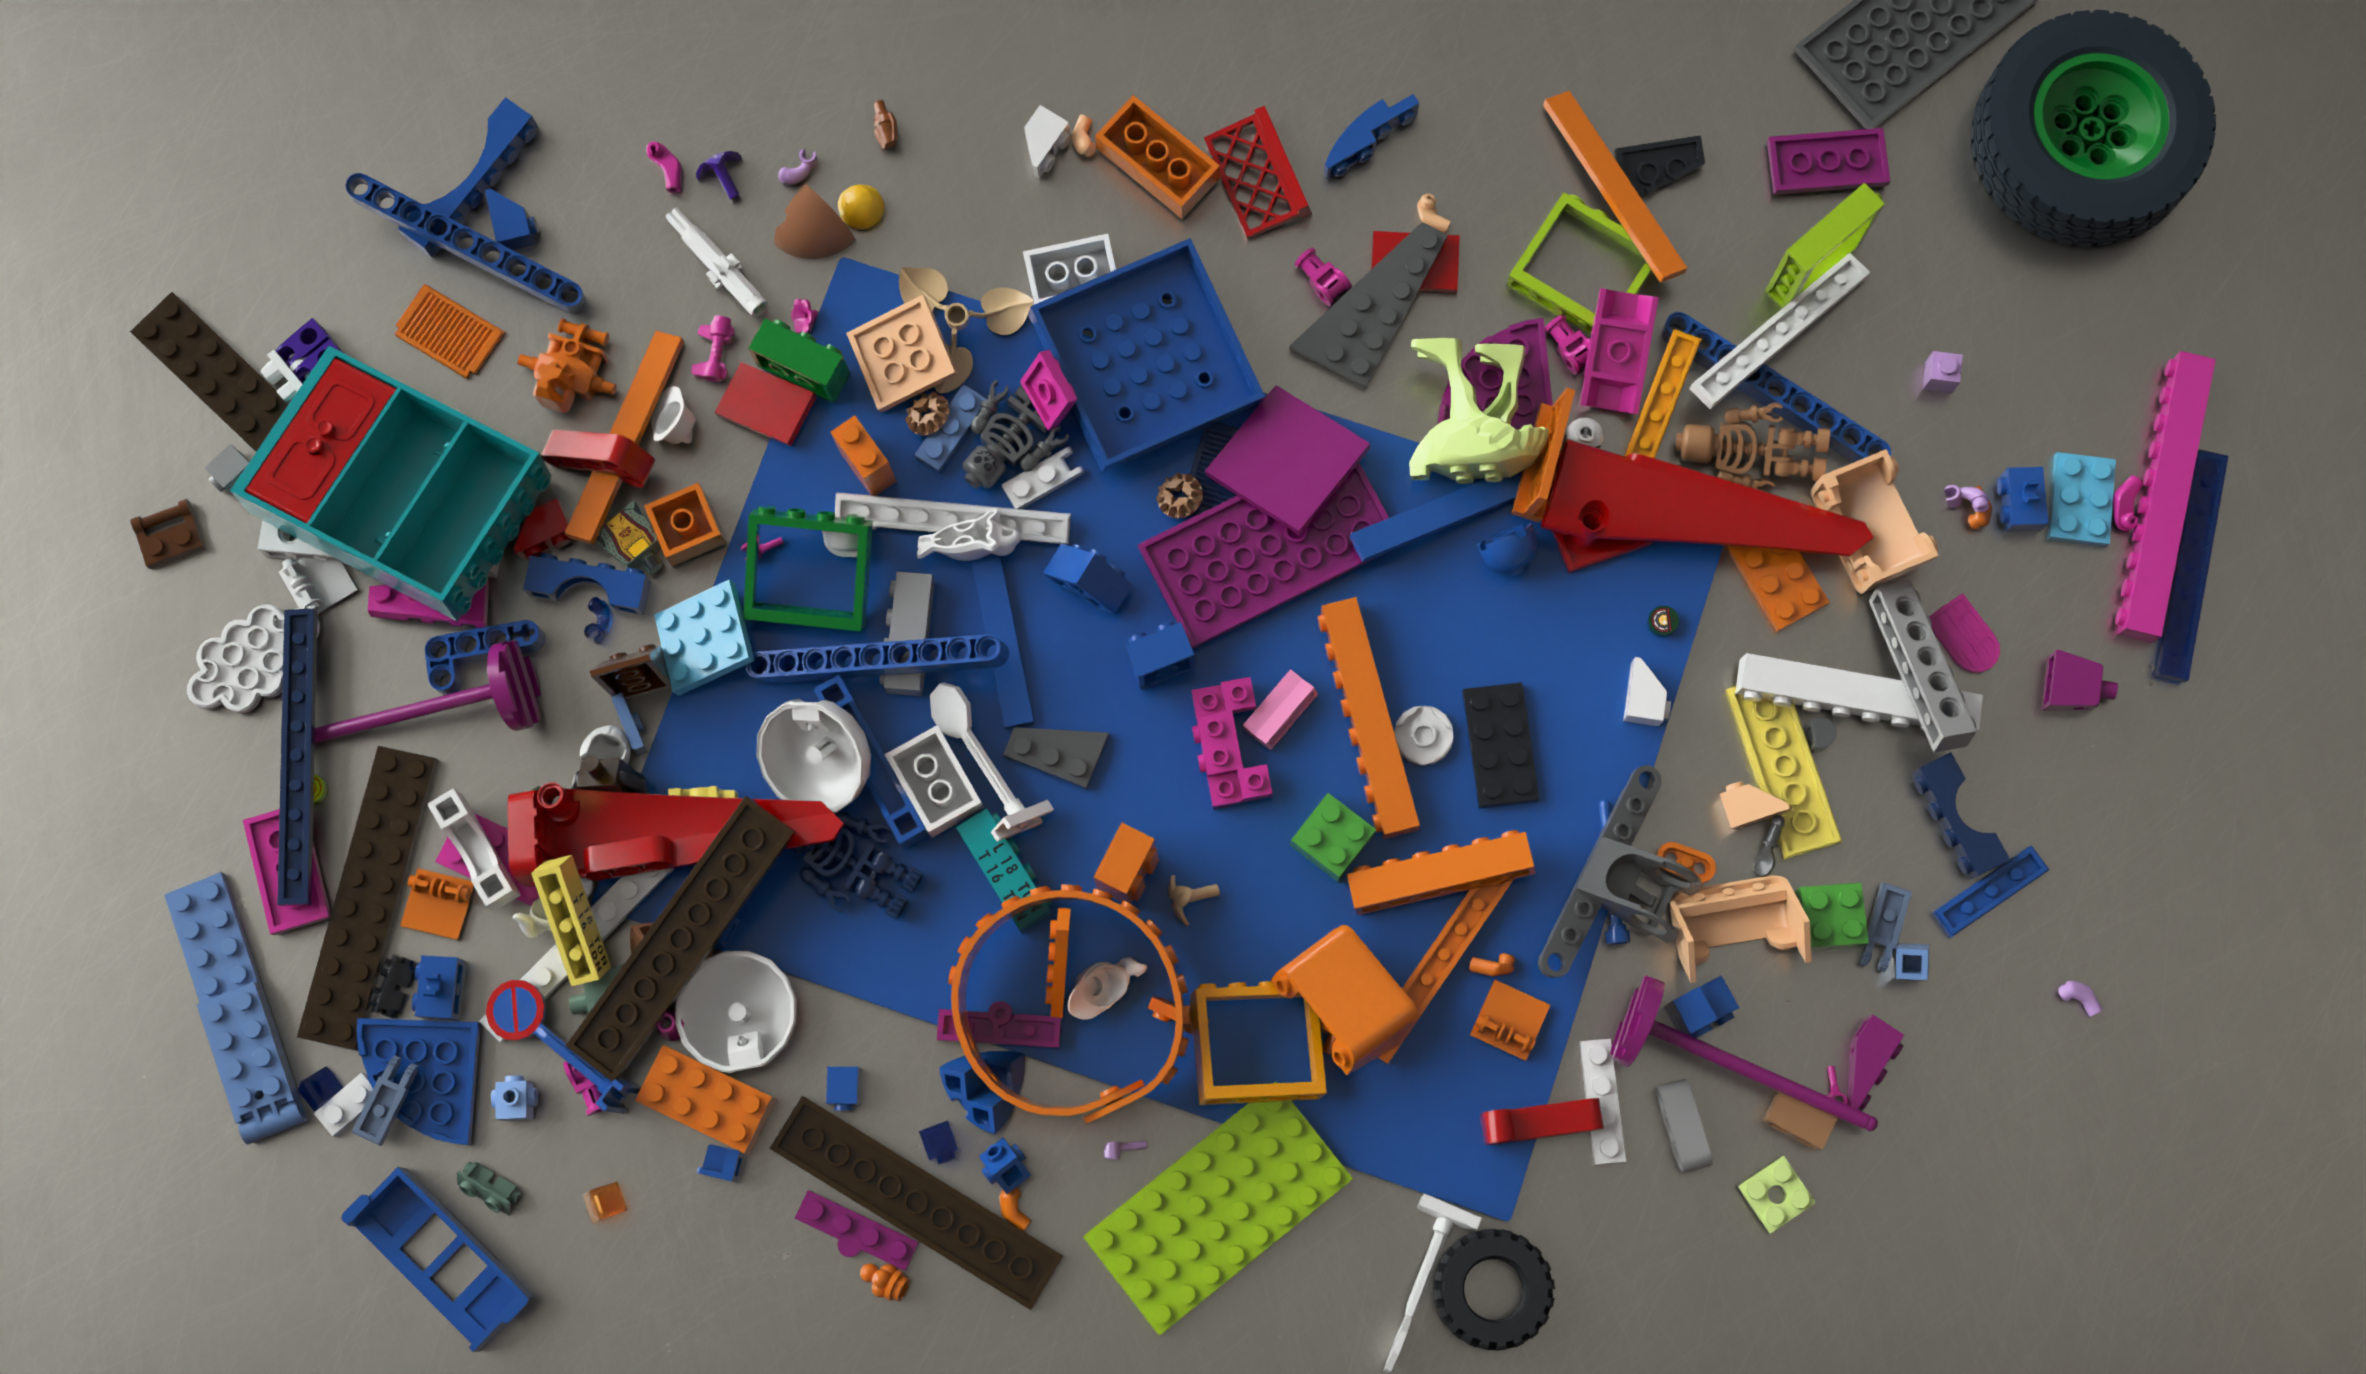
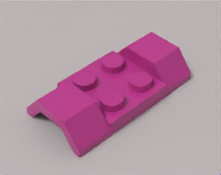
M1600 288L1586 360L1580 405L1634 414L1639 413L1659 297Z

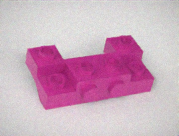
M1251 678L1221 682V685L1191 690L1197 725L1192 726L1195 744L1201 743L1203 754L1197 755L1200 773L1206 772L1213 809L1272 797L1267 764L1243 768L1234 723V713L1256 710Z

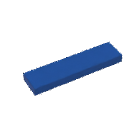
M2030 845L1932 912V915L1948 937L1951 938L2049 871V868L2032 845Z

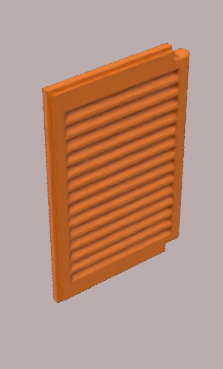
M425 283L395 325L399 328L395 332L396 337L466 379L470 377L471 373L475 375L478 373L505 334L503 330Z

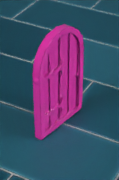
M1963 593L1929 616L1935 637L1940 641L1953 661L1963 670L1970 673H1982L1992 668L1998 661L2000 644L1996 636Z

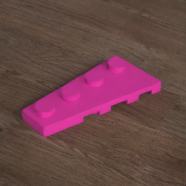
M487 579L485 586L481 590H477L472 598L469 611L465 615H461L458 621L443 615L388 585L369 586L367 611L370 617L405 621L409 618L421 619L424 623L434 624V621L449 622L452 626L473 624L476 628L487 627L489 579Z

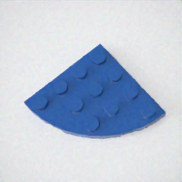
M357 1018L359 1055L362 1056L368 1075L366 1077L372 1088H374L379 1076L382 1077L389 1061L395 1055L402 1059L400 1068L391 1080L397 1084L400 1083L406 1068L413 1063L419 1066L417 1075L408 1088L410 1090L397 1118L410 1128L436 1140L453 1144L471 1145L481 1023Z

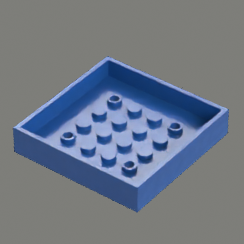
M1191 238L1030 306L1028 316L1044 350H1050L1054 359L1059 362L1066 380L1074 388L1077 401L1072 406V410L1102 473L1257 406L1265 397ZM1162 297H1170L1172 303L1169 305L1164 304ZM1089 330L1093 337L1086 339L1083 337L1082 332ZM1206 375L1209 382L1206 384L1201 383L1199 376ZM1127 410L1130 417L1122 418L1119 415V411Z

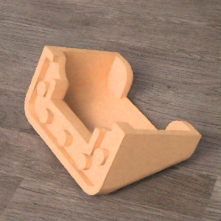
M1887 449L1822 475L1811 489V497L1815 507L1863 521L1874 536L1872 541L1864 545L1853 555H1839L1855 589L1860 594L1875 589L1877 585L1896 579L1939 556L1937 553L1938 545L1933 536H1928L1924 532L1918 534L1893 483L1896 480V473L1899 472V467L1895 458L1889 455Z

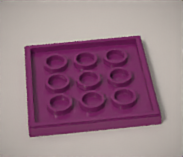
M1275 385L1207 467L1205 474L1290 530L1301 535L1369 451L1370 443Z

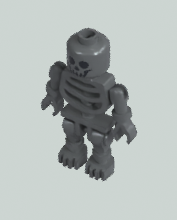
M995 380L990 386L988 399L983 400L980 405L982 408L980 413L974 417L971 423L972 431L981 434V443L985 446H977L963 462L962 468L966 473L964 479L976 489L979 486L991 488L1006 471L1004 461L1012 467L1020 462L1021 469L1031 471L1043 457L1048 458L1052 454L1051 451L1053 449L1064 446L1069 440V434H1066V437L1062 440H1055V434L1061 432V426L1052 429L1050 436L1044 442L1040 441L1037 443V448L1032 451L1033 437L1026 426L1032 423L1043 433H1046L1048 430L1037 411L1033 412L1030 410L1033 404L1022 384L1015 392L1017 399L1012 395L1007 399L1008 406L1019 413V417L1015 418L1004 413L996 414L998 410L996 406L1008 395V385L1005 386L1004 392L998 393L995 396L994 388L998 386V380ZM1000 423L1009 424L1011 426L1007 428L1001 425ZM1020 433H1022L1027 440L1026 446L1023 445L1022 440L1018 437ZM1012 442L1018 448V453H1016L1015 449L1012 447Z

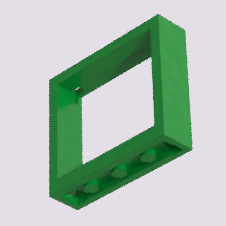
M770 505L768 507L758 506V509H754L749 514L743 619L862 631L866 626L873 521L865 520V517L857 516L858 514H849L847 518L835 517V513L829 511H819L817 515L806 514V510L799 508H790L788 512L776 511V507ZM760 524L858 534L854 611L756 602Z

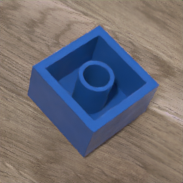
M1174 622L1164 623L1157 627V632L1147 636L1146 633H1139L1129 638V643L1125 644L1127 659L1140 689L1195 668V655L1181 622L1174 624Z

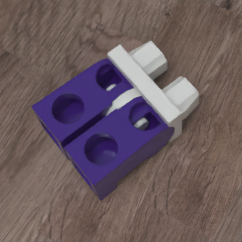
M311 318L280 344L276 351L273 349L267 354L271 361L260 372L272 385L283 377L288 380L286 384L277 390V393L289 404L328 346L342 353L344 352L337 346L326 330L316 320Z

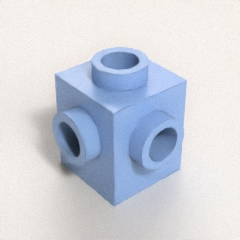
M520 1075L505 1076V1082H495V1090L491 1092L492 1108H495L496 1120H534L533 1106L538 1104V1091L536 1087L533 1088V1082L524 1081V1076Z

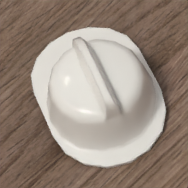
M676 386L669 387L661 393L651 416L653 437L657 442L664 440L671 444H679L681 442L689 444L692 442V429L696 418L694 413L684 403L680 388Z
M822 531L825 546L830 552L841 557H857L858 534Z

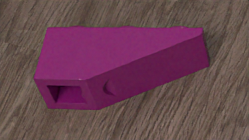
M1873 1014L1865 1018L1850 1042L1847 1100L1849 1106L1860 1111L1864 1110L1871 1099V1095L1868 1093L1874 1084L1878 1086L1886 1076L1888 1070L1884 1067L1889 1059L1895 1060L1904 1046L1900 1043L1904 1034Z

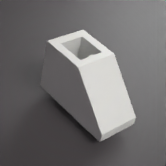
M1041 105L1024 127L1034 176L1040 178L1044 171L1048 172L1055 162L1054 156L1060 148L1063 150L1071 139L1069 122Z

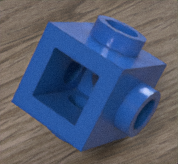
M1001 1138L979 1155V1158L986 1166L981 1170L992 1185L997 1182L1006 1194L1010 1193L1031 1176L1022 1162L1026 1159L1024 1153L1016 1143L1010 1146L1004 1138Z

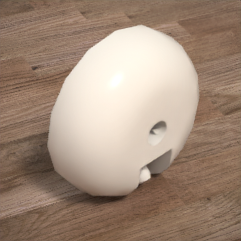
M800 699L787 701L766 716L757 734L756 756L763 778L781 800L822 801L833 813H837L859 796L870 776L871 753L865 733L853 716L834 702L823 700L813 703L804 702Z
M724 951L705 959L676 999L675 1024L685 1048L702 1064L725 1073L763 1067L770 1063L788 1045L797 1024V998L789 978L772 960L750 951ZM681 1018L684 1021V1027L681 1025Z

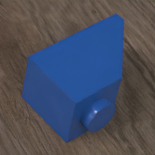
M486 189L485 194L496 242L511 250L536 245L535 234L539 233L535 217H530L524 207L492 189Z

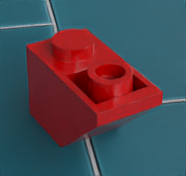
M557 498L534 508L532 513L526 517L514 546L515 553L523 561L529 560L530 555L540 557L543 551L552 547L561 548L570 543L571 538L565 535L570 520L563 505Z

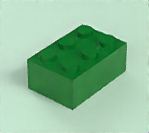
M765 318L748 347L757 367L790 383L810 390L829 402L835 403L850 376V371L842 351L830 344L824 347L816 343L817 340L805 332H801L799 335L791 331L789 325L778 319L772 322Z

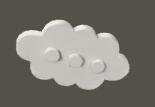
M271 604L259 605L249 613L247 620L240 619L229 622L224 627L221 638H210L204 641L199 646L196 655V661L201 670L190 678L187 685L189 700L194 705L203 709H214L223 704L227 709L236 713H247L259 704L261 697L273 698L278 696L282 692L284 613L278 607ZM317 618V638H318L319 633H320V622H319V620H318V618Z

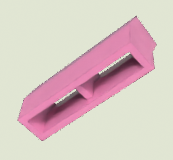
M1290 669L1243 724V730L1271 751L1318 696L1317 691Z

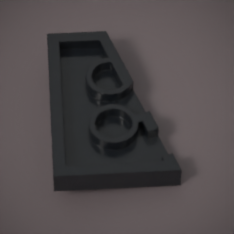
M1701 135L1621 147L1614 150L1615 160L1641 198L1705 165Z

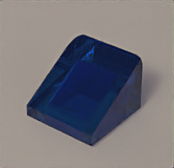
M326 1066L302 1080L298 1091L312 1110L316 1112L343 1089V1086Z

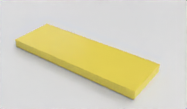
M1736 686L1726 689L1725 693L1758 789L1792 806L1793 811L1781 814L1785 819V826L1782 828L1777 844L1783 860L1840 844L1842 839L1795 704H1791L1790 707L1774 705L1773 700L1748 701L1744 699V695L1735 694Z

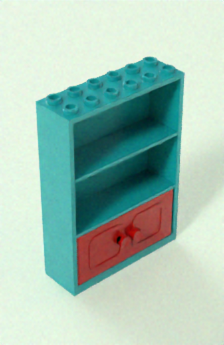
M328 346L230 491L248 513L443 615L458 621L461 615H465L469 611L472 598L477 590H481L485 586L488 573L494 565L501 561L506 545L509 541L516 538L520 529L519 525L525 516L527 517L532 513L535 507V500L541 492L548 488L552 475L539 452Z

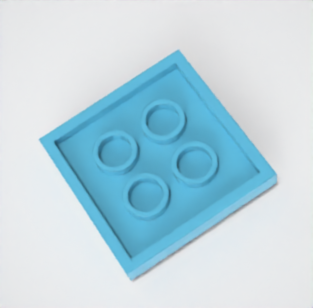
M731 580L720 583L654 615L672 692L678 696L755 661L736 585Z

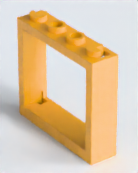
M1271 981L1260 982L1258 986L1247 987L1245 982L1228 984V987L1217 988L1216 984L1213 983L1199 985L1198 989H1195L1190 995L1199 1105L1317 1100L1327 1094L1320 1020L1304 999L1312 1082L1213 1086L1206 1001L1286 997L1278 993Z

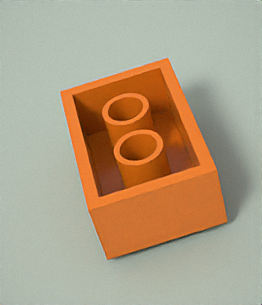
M1121 823L1093 877L1097 889L1112 894L1113 898L1120 902H1123V900L1130 904L1133 900L1138 902L1146 887L1143 879L1147 873L1152 875L1159 862L1155 839Z

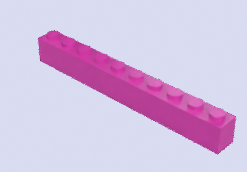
M2180 351L2173 359H2169L2165 368V376L2168 377L2167 385L2163 387L2159 398V403L2163 404L2161 414L2157 415L2154 423V431H2157L2156 441L2152 442L2148 453V458L2152 459L2150 469L2146 470L2143 478V486H2146L2145 496L2141 497L2137 512L2141 514L2140 521L2132 534V541H2135L2134 552H2130L2126 568L2130 569L2128 580L2124 581L2121 589V597H2124L2123 607L2119 608L2115 619V624L2119 625L2117 635L2148 643H2154L2162 637L2216 359Z

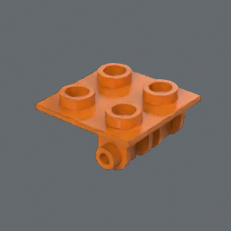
M417 868L415 876L410 875L407 886L412 888L400 926L459 940L474 889L473 883L469 880Z
M1494 979L1470 1036L1526 1061L1534 1047L1535 1039L1550 1005Z

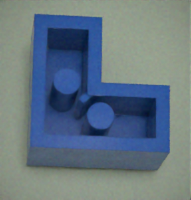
M1061 544L1043 572L1044 575L1062 589L1077 593L1098 610L1114 615L1133 586L1124 578L1126 573L1114 565H1108L1105 562L1106 556L1094 549H1091L1089 552L1078 544H1074L1073 547Z
M1722 975L1664 1006L1676 1030L1694 1038H1698L1713 1029L1711 1023L1714 1021L1720 1026L1735 1018L1732 1012L1740 1008Z

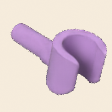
M1109 1142L1104 1147L1103 1157L1120 1160L1121 1150L1147 1148V1142Z

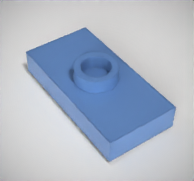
M622 693L612 696V702L634 753L638 756L647 753L648 751L639 732L644 727L638 713H631Z

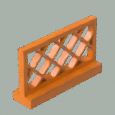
M1567 387L1552 406L1544 403L1539 406L1534 427L1542 426L1548 428V438L1535 462L1522 471L1511 513L1513 515L1535 522H1540L1543 518L1575 394L1574 389Z

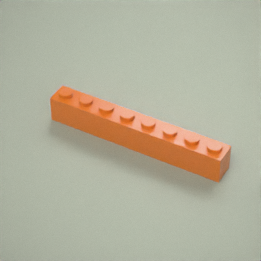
M1357 597L1322 605L1321 615L1317 616L1321 633H1327L1329 643L1325 644V650L1328 660H1334L1337 671L1332 672L1336 689L1342 688L1345 700L1340 701L1344 718L1350 717L1352 728L1348 729L1352 746H1358L1360 757L1356 758L1360 775L1365 774L1368 785L1364 786V792L1368 804H1374L1376 814L1372 815V821L1376 833L1381 832L1383 839L1417 831L1420 827Z

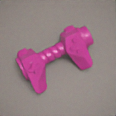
M717 315L714 316L711 325H701L697 332L699 336L713 342L709 361L691 366V372L696 378L711 382H721L726 379L727 368L725 364L721 363L723 347L732 344L734 335L731 319Z

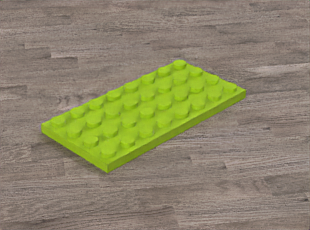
M1292 1101L1248 1103L1086 1233L1083 1238L1160 1336L1353 1180V1178Z

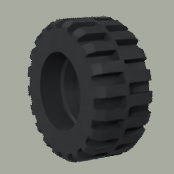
M1484 1229L1461 1237L1445 1251L1435 1270L1436 1275L1433 1281L1434 1303L1441 1316L1440 1319L1458 1339L1473 1347L1485 1350H1506L1523 1345L1525 1341L1536 1336L1542 1325L1546 1324L1549 1319V1311L1554 1305L1553 1289H1555L1554 1279L1551 1278V1268L1548 1261L1544 1260L1541 1255L1542 1252L1537 1246H1533L1528 1242L1527 1238L1504 1229ZM1489 1259L1501 1260L1512 1266L1518 1273L1523 1287L1522 1299L1517 1309L1509 1316L1498 1320L1486 1319L1476 1314L1468 1305L1464 1294V1284L1470 1270L1476 1264Z

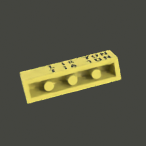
M568 855L545 861L531 874L571 987L600 980L611 968L573 856Z

